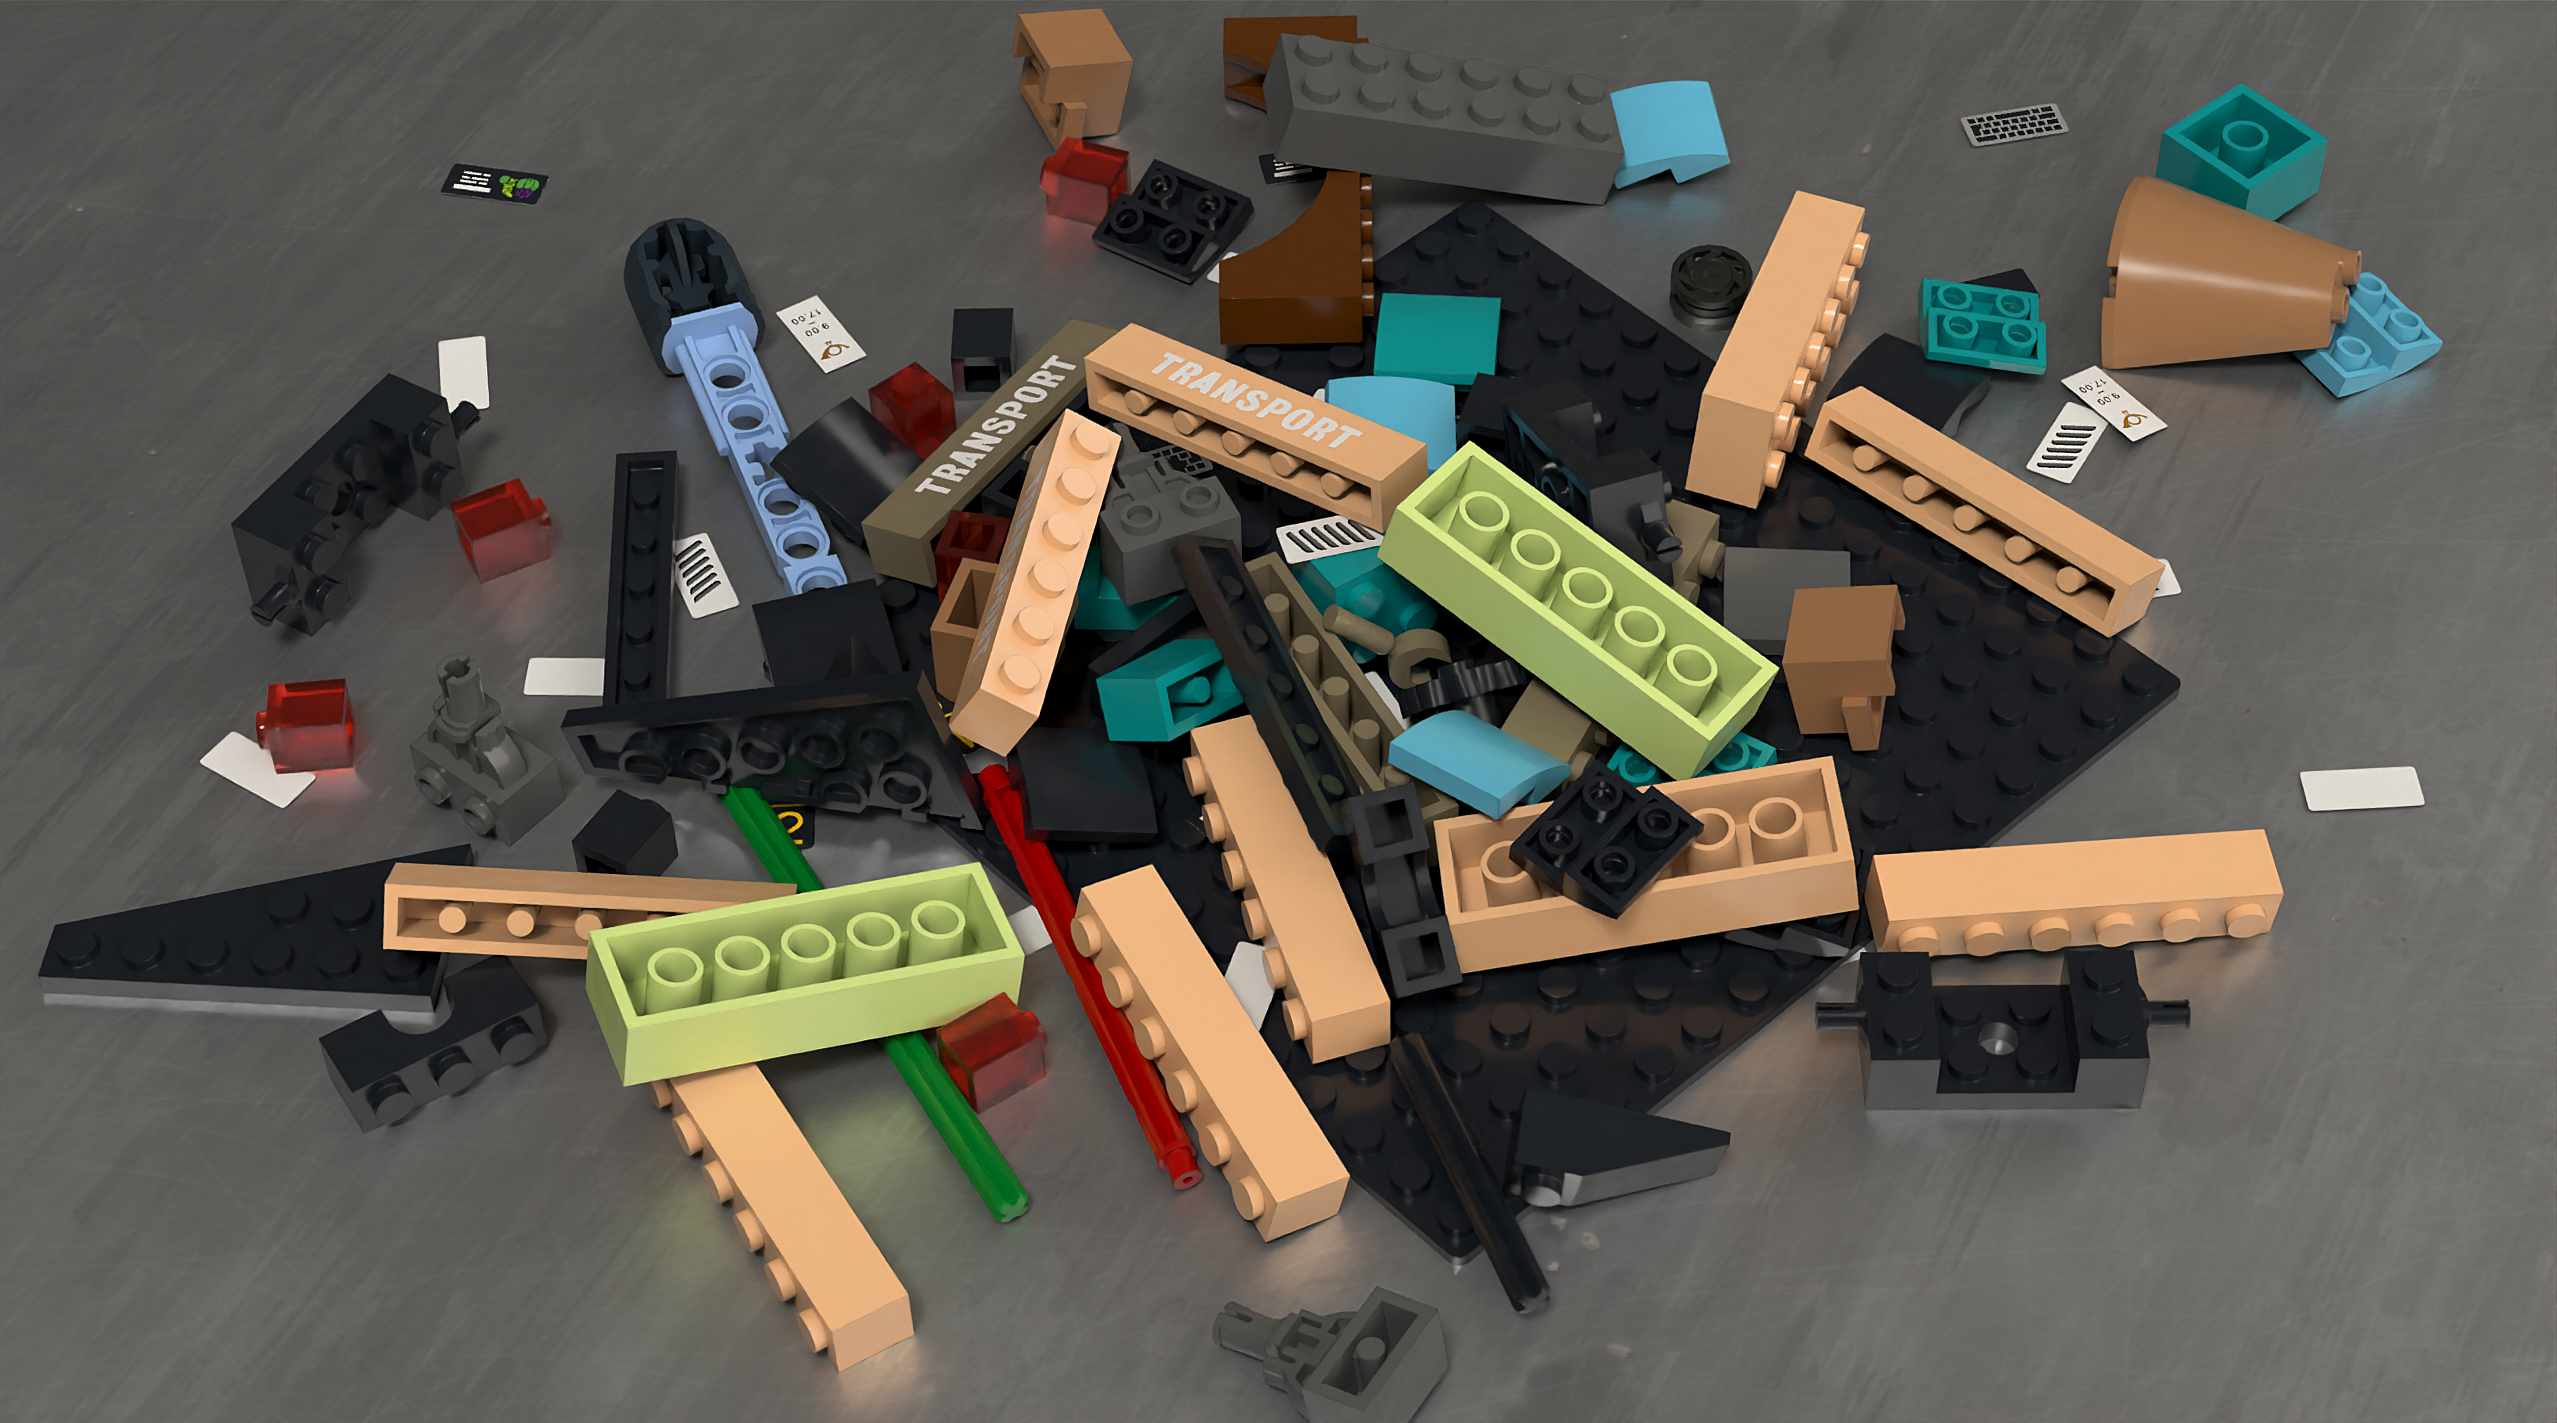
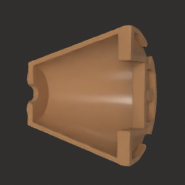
M2138 175L2132 179L2124 193L2109 247L2107 267L2111 268L2112 275L2108 283L2110 297H2103L2102 368L2123 369L2329 347L2336 323H2346L2350 303L2348 285L2358 284L2361 272V251L2346 249L2151 175Z

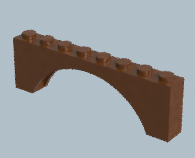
M1357 16L1224 18L1223 62L1225 96L1267 111L1263 83L1280 34L1315 35L1328 40L1355 44L1368 43V38H1357ZM1326 168L1327 176L1318 196L1293 224L1265 243L1239 255L1219 261L1220 345L1363 342L1362 318H1374V283H1362V281H1373V246H1361L1372 244L1371 174Z

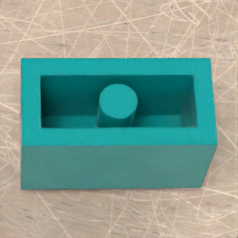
M1176 639L1096 679L1109 741L1169 742L1244 702L1213 639Z

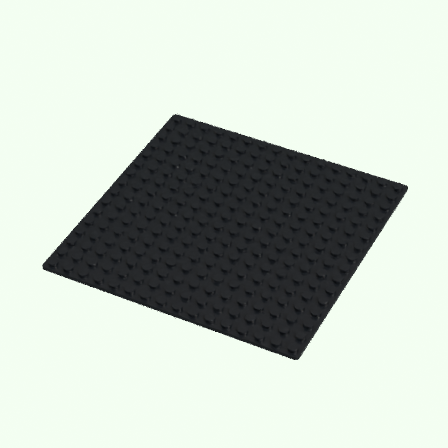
M1470 200L1373 262V281H1362V283H1374V318H1362L1363 342L1248 344L1224 360L1313 397L1318 389L1325 388L1329 380L1374 376L1376 340L1383 293L1501 298L1495 376L1536 384V388L1570 380L1588 398L1592 397L1598 405L1602 418V432L1596 434L1597 451L1601 457L1638 447L1657 467L1662 466L1665 469L1671 483L1672 499L1720 515L1718 542L1724 543L1725 547L1850 552V587L1897 585L1906 621L1904 630L1893 631L1891 669L1896 687L1894 696H1886L1878 750L1852 751L1848 733L1801 734L1782 665L1784 655H1762L1780 669L1756 714L1740 730V732L1776 748L1778 761L1775 765L1832 756L1849 837L1874 845L1873 855L1989 848L2179 695L2181 681L2176 675L2116 634L2109 638L1805 456L1804 454L1814 428L1802 420L1792 452L1781 451L1786 453V458L1776 489L1766 486L1756 509L1686 490L1702 393L1717 362L1480 201ZM1454 390L1455 416H1460L1469 392ZM1141 431L1142 452H1149L1172 445L1170 442ZM1168 459L1174 470L1187 468L1180 460ZM1210 460L1213 465L1211 470L1191 475L1201 479L1216 475L1240 513L1242 560L1244 563L1276 551L1293 575V564L1288 563L1276 533L1277 528L1339 515ZM1105 500L1102 501L1100 511L1104 510ZM1099 515L1089 546H1100ZM984 537L964 558L999 564L1002 554L987 547ZM1724 556L1713 579L1705 577L1701 583L1696 604L1698 609L1721 626H1723ZM961 561L934 588L895 577H890L878 585L903 672L923 670L930 686L936 691L930 628ZM1441 609L1440 624L1430 628V630L1442 634L1447 639L1452 663L1474 659L1476 667L1513 659L1461 619L1449 620ZM1073 617L1065 636L1066 647L1047 688L1039 717L1031 727L1107 730L1105 719L1092 710L1088 665L1134 630L1075 629ZM1378 654L1371 661L1358 664L1364 674L1372 671L1376 672L1396 700V694L1405 690L1398 687L1391 680L1386 655ZM1428 657L1414 665L1429 669L1431 680L1439 679L1437 669L1452 663ZM764 660V676L772 683L769 668ZM1525 668L1530 683L1535 674ZM1529 684L1498 695L1505 721ZM1245 702L1196 728L1249 715L1250 712ZM1431 713L1424 716L1412 718L1410 720L1415 725L1433 715H1436V713ZM1190 731L1169 742L1136 741L1147 772L1154 804L1158 833L1150 843L1043 840V842L1046 843L1076 907L1081 888L1152 864L1218 969L1225 976L1239 942L1264 945L1261 938L1251 940L1248 935L1242 915L1241 903L1245 899L1241 889L1231 891L1227 884L1221 860V854L1225 850L1217 843H1211L1203 832L1185 819L1187 814L1204 803L1201 794L1197 796L1190 794L1183 771V759L1191 757ZM1617 736L1609 748L1602 746L1595 756L1596 759L1607 766L1623 740ZM971 773L983 797L984 790L978 779L979 773ZM1453 797L1459 805L1458 817L1483 813ZM1518 801L1511 808L1527 806V804ZM929 813L928 818L1030 905L1035 907L1016 867L1013 855L1008 850L991 813H989L984 830L961 827V818ZM1326 852L1383 983L1352 854ZM1437 865L1429 868L1428 871L1439 909L1443 915H1446L1440 866ZM1864 894L1851 948L1847 956H1814L1775 948V951L1738 943L1712 934H1705L1463 973V982L1400 998L1389 997L1390 1042L1395 1037H1404L1412 1031L1424 1036L1502 1191L1512 1121L1526 1087L1651 1115L1656 1114L1839 968L1845 961L1874 940ZM1282 988L1276 989L1259 1033L1346 1168L1350 1178L1449 1263L1457 1266L1469 1263L1485 1249L1390 1060V1043L1313 1064L1303 1039L1293 1041L1289 1035L1282 1008V1003L1286 1001ZM1502 1191L1518 1223L1539 1207L1524 1201L1520 1195Z

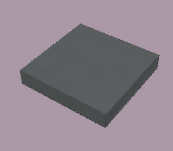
M1725 547L1723 627L1761 655H1784L1795 589L1850 587V552Z

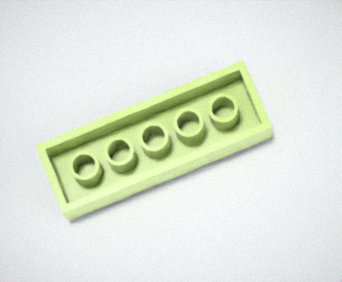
M1470 440L1396 507L1377 553L1379 559L1676 781L1695 778L1753 718L1780 669Z
M975 862L589 931L585 989L622 1084L625 1087L1016 1012L1025 954L981 863Z

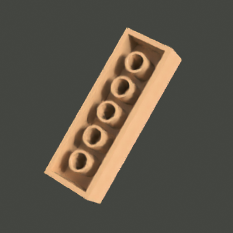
M1799 190L1796 191L1702 393L1686 490L1756 509L1765 487L1768 486L1776 489L1786 458V453L1781 451L1792 452L1801 425V417L1797 415L1808 416L1815 395L1816 382L1822 383L1829 364L1831 348L1837 349L1844 329L1846 315L1851 316L1856 304L1860 281L1854 280L1856 268L1860 269L1862 267L1870 240V234L1861 232L1865 208Z
M1827 756L1653 785L1705 825L1704 830L1617 920L1601 915L1568 899L1509 859L1510 845L1554 801L1510 808L1498 819L1485 813L1435 820L1434 828L1445 911L1461 974L1859 910L1854 856L1833 757ZM1651 785L1637 787L1636 789L1644 793Z

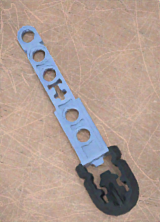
M668 219L648 227L630 246L623 278L629 301L657 367L667 375L685 374L719 455L728 456L777 573L784 579V589L787 596L807 593L814 588H830L848 584L847 577L837 555H831L830 539L816 507L805 497L793 492L787 486L785 479L774 469V478L766 481L765 472L760 464L765 462L769 468H772L769 464L788 445L786 440L791 437V434L755 355L756 350L763 341L766 324L733 248L722 234L702 221L695 219ZM662 287H670L671 292L665 294L664 298L662 296ZM671 308L679 310L683 316L672 318ZM725 375L737 376L743 380L739 386L728 389L719 388L712 383L716 378ZM745 416L755 417L761 421L758 427L751 430H739L730 425L733 420ZM783 500L793 502L799 507L795 512L788 515H776L766 509L770 504ZM803 543L809 544L818 550L813 556L805 559L792 558L785 552L789 547Z

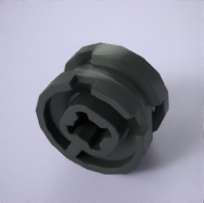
M1719 245L1697 246L1681 253L1674 261L1671 270L1669 305H1671L1673 310V316L1683 325L1697 331L1718 332L1733 328L1752 287L1753 271L1749 261L1739 252Z

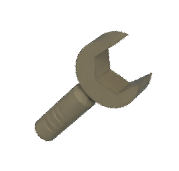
M1335 604L1329 606L1323 614L1322 626L1325 629L1379 655H1386L1390 678L1394 684L1402 689L1431 681L1430 670L1414 664L1428 657L1452 663L1447 639L1434 630L1414 629L1406 631L1395 638L1392 632Z

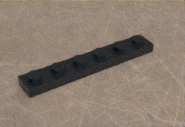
M677 450L616 454L602 706L670 698L680 471Z
M1182 535L1170 553L1184 579L1185 586L1190 591L1208 627L1210 636L1215 641L1235 686L1238 688L1257 726L1259 735L1264 740L1282 776L1284 785L1289 790L1307 826L1311 839L1314 841L1319 852L1351 854L1338 801L1362 794L1233 540Z

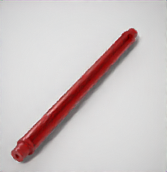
M1002 764L989 765L981 770L978 775L979 782L984 790L983 801L987 809H989L1008 850L1011 851L1016 867L1067 973L1071 976L1079 999L1128 1101L1131 1102L1137 1114V1120L1155 1155L1159 1169L1167 1171L1175 1189H1188L1197 1184L1202 1178V1173L1194 1158L1197 1151L1189 1139L1152 1061L1146 1059L1140 1052L1135 1040L1133 1026L1121 1007L1115 1008L1108 1000L1103 988L1102 976L1089 956H1082L1074 944L1071 934V921L1075 918L1077 907L1046 843L1043 840H1025L1020 791L1010 790L1009 775Z

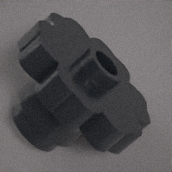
M1468 659L1438 668L1439 679L1402 690L1401 693L1396 694L1403 719H1412L1431 713L1439 714L1451 710H1464L1501 729L1505 719L1498 695L1521 688L1523 685L1529 684L1525 667L1515 659L1476 667L1474 659Z

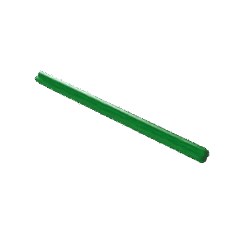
M730 785L727 794L717 793L775 883L797 884V894L825 889L768 801L761 799L760 789ZM920 1030L877 1038L995 1219L1008 1223L1015 1216L1025 1214L1029 1208L1027 1191Z

